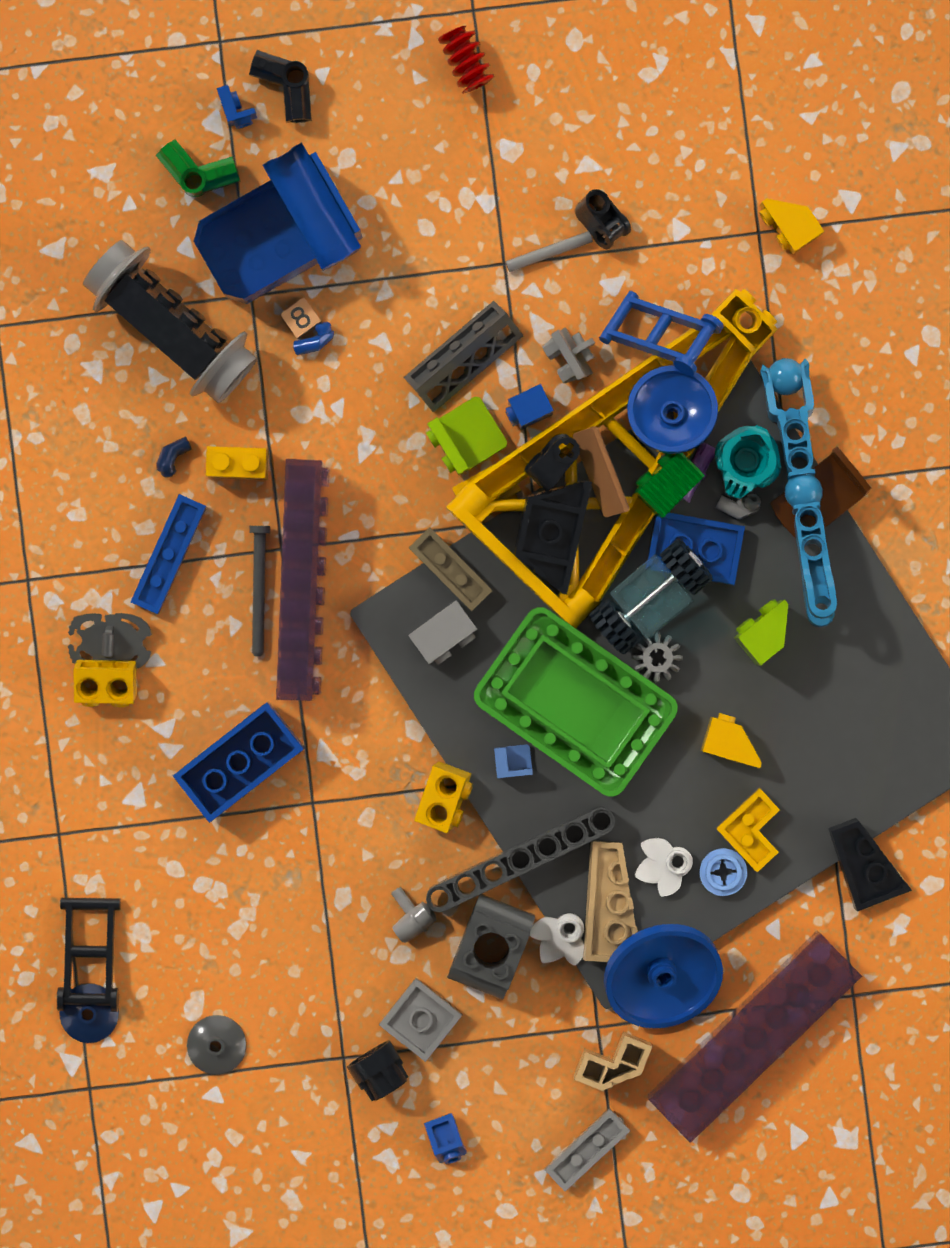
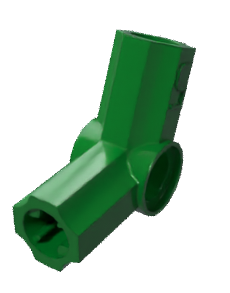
M176 139L167 143L156 154V157L178 182L184 192L191 197H200L206 192L241 182L233 156L198 167ZM192 175H198L202 178L201 185L196 189H189L186 186L187 179Z

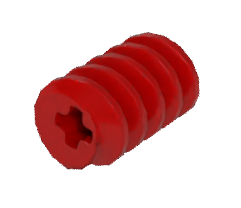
M466 26L457 27L438 38L440 44H447L443 49V53L445 55H452L447 61L450 66H456L452 71L453 76L461 77L457 81L458 87H467L462 92L463 94L486 85L495 77L494 74H484V71L490 65L489 63H479V60L485 56V53H475L474 50L480 45V42H470L469 39L476 32L475 30L466 31Z

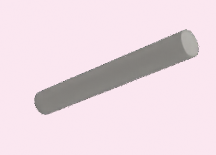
M587 231L505 262L509 272L592 243L593 240L590 232Z

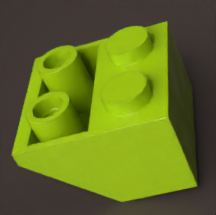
M776 599L770 600L758 610L762 615L755 621L752 618H748L736 628L739 634L734 639L755 665L761 666L784 647L789 605L785 599L778 602Z

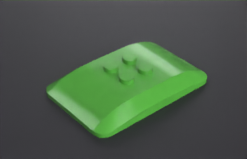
M544 607L532 609L527 614L474 691V700L482 710L600 793L613 797L619 795L625 789L678 711L676 700L671 695Z

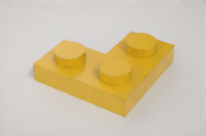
M758 788L716 829L756 872L761 870L779 853L759 830L780 809Z

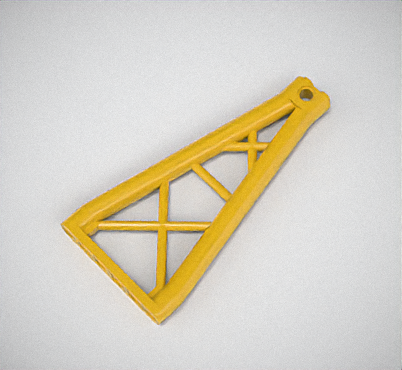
M734 289L711 314L723 323L724 328L721 333L712 334L697 358L699 359L730 337L705 378L715 392L718 412L753 355L778 330L775 326L777 320L767 310L761 312L754 305L756 299L745 289L741 292ZM744 312L749 313L752 317V325L748 329L743 328L739 321L741 314ZM691 328L666 345L665 348L686 354L700 331ZM655 355L644 360L472 479L446 506L476 538L551 610L574 628H577L599 605L655 513L635 493L632 497H625L630 508L629 511L621 513L580 581L578 543L567 595L560 592L557 596L481 522L491 512L523 511L526 499H495L528 477L524 472L526 465L558 434H567L573 438V434L591 426L599 428L604 425L649 468L648 471L652 474L660 466L657 461L664 453L659 452L657 457L654 458L613 417L627 408L630 393L642 376L656 368L674 365L672 361ZM673 412L674 419H676L678 415L677 413ZM563 443L559 445L562 453L565 451V454L570 451L567 445ZM696 448L683 453L689 459ZM577 459L565 471L566 485L577 482ZM596 497L588 499L586 510L601 509Z

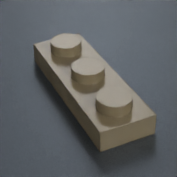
M430 527L409 547L471 611L493 591Z

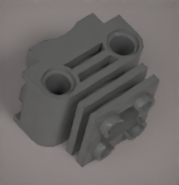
M480 894L447 978L503 1000L507 990H509L529 939L535 914ZM497 933L505 938L509 947L504 958L490 963L483 961L477 956L474 944L483 934Z

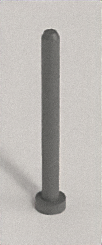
M249 526V533H254L252 653L254 656H262L264 653L266 533H270V526Z

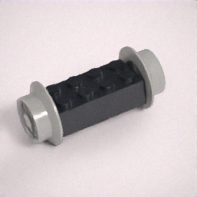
M123 240L118 241L97 261L83 282V285L96 296L93 310L98 312L109 304L194 380L198 379L190 391L192 397L206 392L217 403L222 402L241 383L257 361V358L244 347L247 333L245 331L240 333L228 344L226 342L228 340L227 337L216 328L212 330L204 323L205 318L201 313L193 308L189 310L181 303L183 299L178 293L172 289H165L159 283L161 280L154 272L149 269H141L151 253L149 247L135 251Z

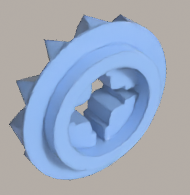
M719 848L709 852L701 861L699 875L702 884L708 891L718 896H729L743 887L747 878V866L744 859L734 850ZM721 859H723L726 868L736 870V872H731V874L726 876L725 885H723L719 875L710 874V872L720 869Z

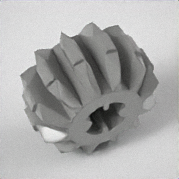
M659 632L654 634L655 643L651 642L648 635L643 636L647 646L644 647L639 643L634 646L637 650L642 651V655H632V660H642V664L634 667L635 671L638 672L646 668L647 670L643 676L647 679L650 677L651 672H654L655 683L660 682V672L663 673L666 680H670L671 675L667 669L670 668L675 672L680 670L678 666L672 664V661L683 660L682 655H672V652L678 650L680 645L674 644L669 648L667 645L672 639L670 635H667L663 643H660L661 635ZM657 649L663 651L662 658L665 661L662 665L657 663V666L651 664L653 659L649 655L652 650L657 653Z

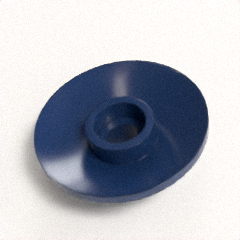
M86 983L71 989V993L105 994L106 988L98 984ZM65 1005V1010L59 1012L60 1021L64 1030L73 1039L84 1043H94L103 1040L115 1029L119 1018V1008L118 1012H111V1006ZM85 1009H90L93 1012L92 1019L87 1020L83 1017Z

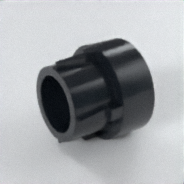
M390 1040L369 1050L347 1066L355 1082L361 1090L364 1089L371 1101H377L407 1082L408 1078L401 1065L403 1062Z

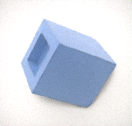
M528 744L494 748L497 779L533 775L530 746Z

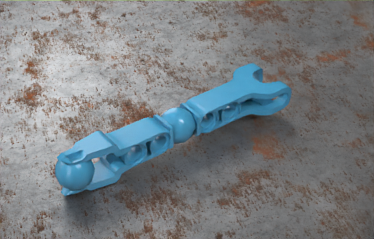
M782 358L774 362L770 368L762 364L760 374L765 388L768 418L772 422H776L779 428L785 469L788 473L785 497L787 502L793 507L792 513L795 515L794 528L807 619L813 626L824 627L833 621L837 608V598L828 555L823 517L820 511L823 488L815 477V469H812L813 453L808 417L813 413L814 398L809 377V363L806 359L799 364L793 359ZM802 388L805 406L800 407L798 410L789 408L787 411L776 407L774 392L780 395H791ZM793 428L799 429L803 437L798 440H792L787 436V432ZM796 457H801L807 461L808 465L803 469H797L792 465L791 461ZM804 515H811L816 519L817 523L812 527H805L801 524L800 518ZM809 544L818 545L821 553L817 556H809L804 548ZM819 603L827 606V609L821 610L816 605Z

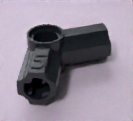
M257 50L251 63L249 75L283 86L286 123L312 121L309 89L310 78L305 65L299 61H289ZM291 71H301L304 74L302 81L299 83L289 82L287 78Z

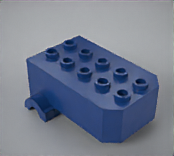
M302 142L291 148L284 155L263 164L265 171L271 179L270 181L201 219L198 223L194 243L227 299L248 304L316 264H319L322 271L347 259L361 248L358 240L363 238L360 228L317 153L314 152L309 155Z

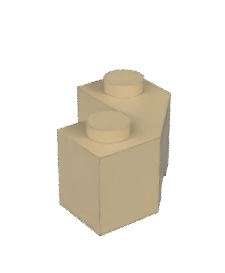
M623 1032L612 1059L584 1048L574 1073V1080L604 1091L625 1080L637 1077L643 1072L652 1049V1044Z

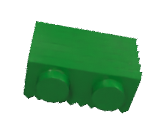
M664 453L657 461L660 466L652 474L647 471L636 482L638 488L634 493L660 518L665 517L705 476L684 453Z

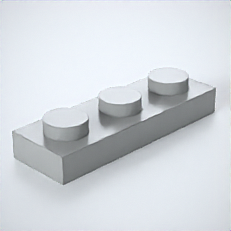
M609 1108L544 1169L566 1191L630 1132V1129Z

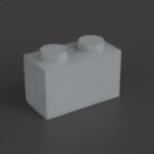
M456 600L408 636L428 664L435 661L439 665L452 656L449 650L455 645L459 644L463 648L476 637L473 632L477 628Z

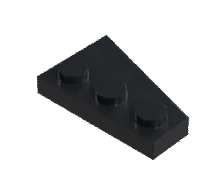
M857 818L828 828L853 907L857 912L912 891Z

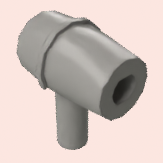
M401 887L391 893L405 912V915L392 927L402 942L406 943L422 932H426L427 928L436 921L435 912L426 903L421 902L414 906Z

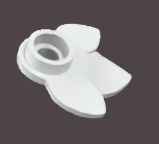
M651 838L643 841L641 847L647 858L638 866L635 877L646 883H658V891L661 897L675 893L681 886L682 876L686 875L692 868L693 859L691 854L685 848L672 847L665 839ZM675 856L682 857V866L674 867L672 859Z
M567 913L558 919L544 917L532 925L530 936L541 940L540 959L542 963L554 962L565 957L570 964L575 966L583 958L584 942L581 937L584 933V923L579 916ZM568 923L575 926V929L571 932L564 929V926Z

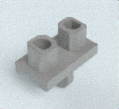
M563 328L552 333V338L542 346L550 360L561 354L566 359L567 364L557 370L563 383L576 379L581 380L593 374L587 364L588 361L594 358L589 347L595 344L593 338L584 341L579 332L571 337L567 328Z

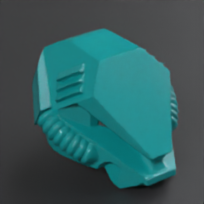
M761 426L739 427L722 438L716 445L715 462L722 474L725 493L729 496L741 499L756 487L764 488L772 484L780 474L781 463L778 446L768 430Z

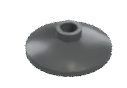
M222 1015L205 1017L198 1021L189 1033L187 1039L188 1055L193 1064L205 1073L213 1075L228 1073L240 1064L245 1055V1034L238 1023L229 1017ZM211 1042H220L221 1050L213 1051L210 1047Z

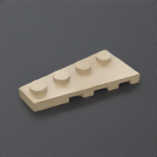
M591 841L583 951V960L608 962L617 947L627 938L638 932L633 913V901L628 885L629 878L624 850L620 842Z

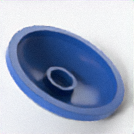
M674 365L651 370L637 381L628 399L627 414L632 431L643 444L658 452L677 454L696 448L709 437L716 424L718 403L712 386L702 375L695 372L693 376H688L677 370ZM675 412L678 417L671 420L667 417V414Z

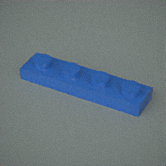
M181 494L178 495L131 599V603L159 614L207 506Z

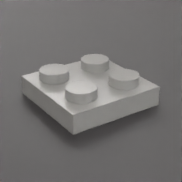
M415 978L379 1023V1026L426 1062L461 1018L462 1013L418 978Z

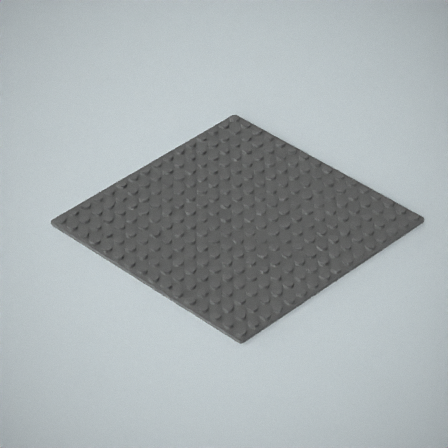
M751 360L720 408L715 427L704 443L716 448V445L722 438L739 427L761 426L768 430L778 446L781 463L780 474L767 487H756L748 493H754L760 497V509L751 516L736 519L715 508L721 495L735 502L740 499L725 493L722 474L717 468L714 456L705 473L707 474L705 480H701L690 503L681 499L668 512L745 526L735 585L711 581L694 595L686 590L684 585H681L678 579H676L630 618L639 629L642 638L648 635L652 643H655V632H659L661 635L660 643H663L665 637L670 635L672 639L667 646L670 648L674 644H679L680 648L673 651L672 655H682L683 660L672 661V664L678 666L680 670L675 672L668 668L667 671L671 675L670 680H666L662 672H660L659 683L654 682V672H651L648 680L676 700L678 711L666 731L619 795L613 797L600 793L476 704L474 691L527 614L537 607H544L554 614L556 613L472 533H469L449 547L493 590L473 611L423 563L354 607L350 612L352 619L445 763L472 773L469 782L473 783V787L468 799L503 852L597 807H605L614 815L615 826L611 832L593 841L620 842L623 845L629 878L628 885L633 901V913L638 932L662 924H679L699 930L709 937L712 942L838 862L839 860L828 828L857 818L869 835L875 838L950 789V668L848 510L824 529L837 598V608L833 621L827 626L816 627L807 619L797 541L783 526L770 504L785 491V486L788 482L780 432L777 423L772 422L768 418L764 383ZM775 398L776 407H777L778 409H782L781 406L779 405V403L777 402L776 398ZM673 412L667 414V417L671 420H674ZM795 428L787 432V436L792 440L801 438ZM632 429L628 431L654 458L657 457L658 451L643 444L636 437ZM617 438L607 444L606 449L625 497H632L638 487L636 484L637 480L649 468ZM697 446L694 452L692 453L691 457L689 458L690 461L693 459L699 446ZM796 457L791 461L792 465L797 469H803L808 465L807 461L801 457ZM814 457L812 469L818 465ZM582 461L577 464V482L589 480ZM565 472L558 483L551 489L566 485ZM592 486L589 498L596 497ZM541 487L531 494L539 493L545 490ZM601 509L586 510L579 539V581L621 514L604 517ZM505 511L483 524L512 553H514L523 511ZM656 514L599 605L609 598L627 614L673 575L646 570ZM809 544L804 548L809 556H817L821 553L820 548L815 544ZM523 563L556 596L560 593V591H558L554 586H552L549 582L543 579L529 566ZM776 599L778 602L785 599L789 605L784 647L761 666L755 665L734 639L739 634L736 628L748 618H752L755 621L762 615L758 610L770 600ZM457 600L476 626L477 630L473 632L476 638L463 648L459 644L455 645L449 650L452 656L441 664L437 665L435 661L428 664L408 635ZM819 603L816 605L821 610L827 609V606ZM590 614L576 628L632 669L642 664V660H632V655H642V651L633 647L625 655L621 654L619 650L617 651L608 642L606 637H603L601 631L596 628V624L592 622ZM641 640L639 642V644H641L642 646H647L644 640ZM657 649V653L652 650L649 655L653 659L652 665L657 666V663L661 665L664 663L665 659L662 658V650ZM643 668L641 671H638V673H640L643 676L647 669ZM719 713L735 717V724L743 727L762 762L761 767H753L701 751L710 717L718 718ZM528 744L530 746L533 775L497 779L494 748ZM760 788L780 809L759 830L779 853L758 872L744 859L747 866V878L743 887L729 896L715 895L702 884L699 875L701 861L709 852L719 848L731 849L737 852L718 832L716 827ZM602 812L597 813L593 818V825L598 829L606 828L610 822L609 816ZM576 825L570 826L566 831L567 839L572 842L579 841L583 835L581 827ZM550 838L543 839L539 844V850L543 854H551L556 849V843ZM647 839H665L672 847L685 848L692 856L693 865L691 870L682 876L680 888L671 895L661 897L658 891V883H646L635 877L638 866L647 858L641 847V843ZM591 842L519 876L545 917L558 919L564 914L571 913L581 918L584 923V933L581 937L583 942L585 936ZM518 851L512 856V863L517 867H524L529 862V856L524 851ZM675 856L672 859V865L674 867L682 866L683 858ZM721 859L720 869L710 872V874L719 875L723 885H725L726 876L731 874V872H736V870L726 868L723 859ZM568 923L564 926V929L571 932L575 929V926ZM582 958L576 964L577 968L605 1009L611 1008L604 988V972L608 962L585 961Z

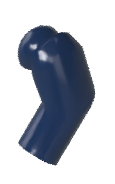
M186 436L162 448L156 467L163 477L169 478L176 473L174 464L177 456L192 450Z

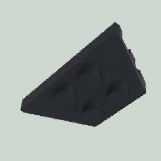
M589 480L527 495L513 553L558 591L566 595L592 482Z

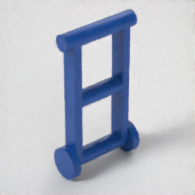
M629 291L600 335L599 340L604 344H609L612 340L670 360L677 370L685 375L693 376L697 371V366L694 364L712 334L721 333L724 328L723 323L710 314H704L701 319H697L640 300L635 292ZM632 308L660 317L646 340L618 332V329ZM671 322L700 331L686 354L657 345Z

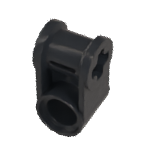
M599 189L591 190L576 205V217L590 232L595 242L603 249H610L615 240L631 232V225L628 219L617 209L604 191ZM589 204H592L595 207L596 211L593 210Z
M567 434L555 435L529 461L524 472L545 491H549L578 458L580 453L579 444ZM561 443L567 445V448L570 450L567 454L561 452L559 448Z

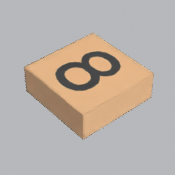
M304 297L280 314L297 339L321 323V320Z

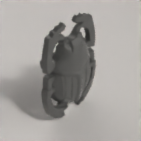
M90 613L75 616L73 621H71L69 635H73L75 629H77V633L82 637V643L77 647L76 652L72 644L68 646V653L74 664L77 660H86L81 657L80 651L90 654L93 660L129 661L137 655L138 658L135 660L136 669L143 666L150 658L151 651H147L142 645L143 640L147 636L152 635L151 629L138 616L115 613V615H105L106 622H101L102 614ZM123 618L136 624L139 630L137 631L131 624L121 621V619ZM94 621V625L85 630L80 629L82 623Z

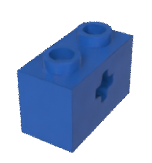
M541 384L508 399L509 407L505 408L512 426L518 424L520 430L552 416L554 412Z

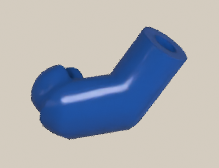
M329 322L319 323L315 326L317 335L294 341L293 347L296 355L321 350L334 337L331 324Z

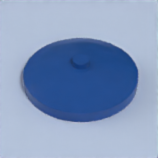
M662 924L633 934L617 947L605 968L604 988L611 1007L625 1021L645 1028L672 1027L694 1018L710 1005L722 983L723 965L717 948L704 933L685 925Z

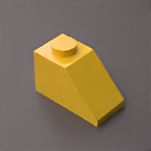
M719 713L718 718L710 717L701 751L760 768L762 762L743 727L735 724L736 718Z

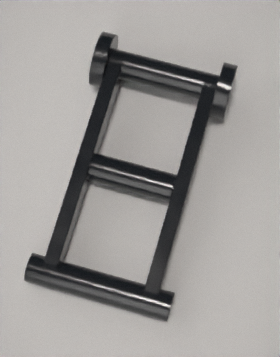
M61 898L60 908L61 910H66L64 987H58L57 1010L64 1011L65 1005L111 1006V1012H118L119 989L113 988L115 910H121V898ZM73 910H108L107 946L72 945ZM72 957L106 958L105 994L71 993Z

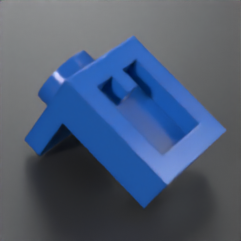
M228 85L217 88L229 127L235 125L236 129H240L253 124L252 120L257 118L255 108L237 113L236 110L242 108L237 92H230Z
M452 1113L424 1123L434 1155L439 1163H455L462 1158V1155L467 1154Z

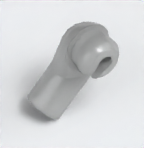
M753 493L735 502L721 495L715 508L736 519H743L755 514L760 509L761 499Z

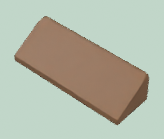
M591 426L574 433L573 439L579 444V455L588 478L592 482V488L603 516L610 517L629 511V505L599 428Z

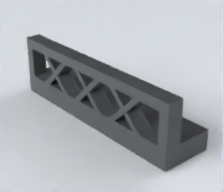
M492 301L404 376V379L434 413L522 338L523 334L508 314L495 301ZM505 326H508L512 333L504 340H497L498 332ZM487 347L486 355L483 358L474 359L475 352L478 349ZM458 366H465L463 375L458 379H451L453 371ZM435 386H442L441 393L431 401L427 393Z

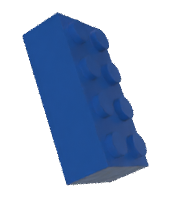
M266 702L175 773L173 777L210 823L303 751L305 747L272 704Z

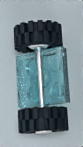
M679 538L660 553L662 560L658 555L654 554L610 592L620 607L613 600L611 601V599L607 598L590 613L591 620L596 624V628L601 631L603 637H606L608 642L617 651L619 650L621 654L625 655L643 640L642 634L646 639H650L694 602V599L686 590L695 595L713 580L704 563Z

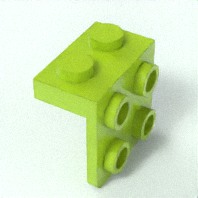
M473 397L438 419L437 417L427 423L430 430L426 434L435 448L439 445L446 454L441 459L450 473L456 471L459 476L507 446L506 438L480 397Z

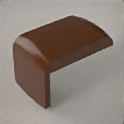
M838 447L834 448L827 458L813 468L815 469V477L823 488L820 511L825 529L870 492L871 487ZM784 491L770 504L783 526L796 538L794 528L795 515L792 513L793 507L787 502ZM804 515L800 518L801 524L805 527H812L817 523L816 519L811 515Z

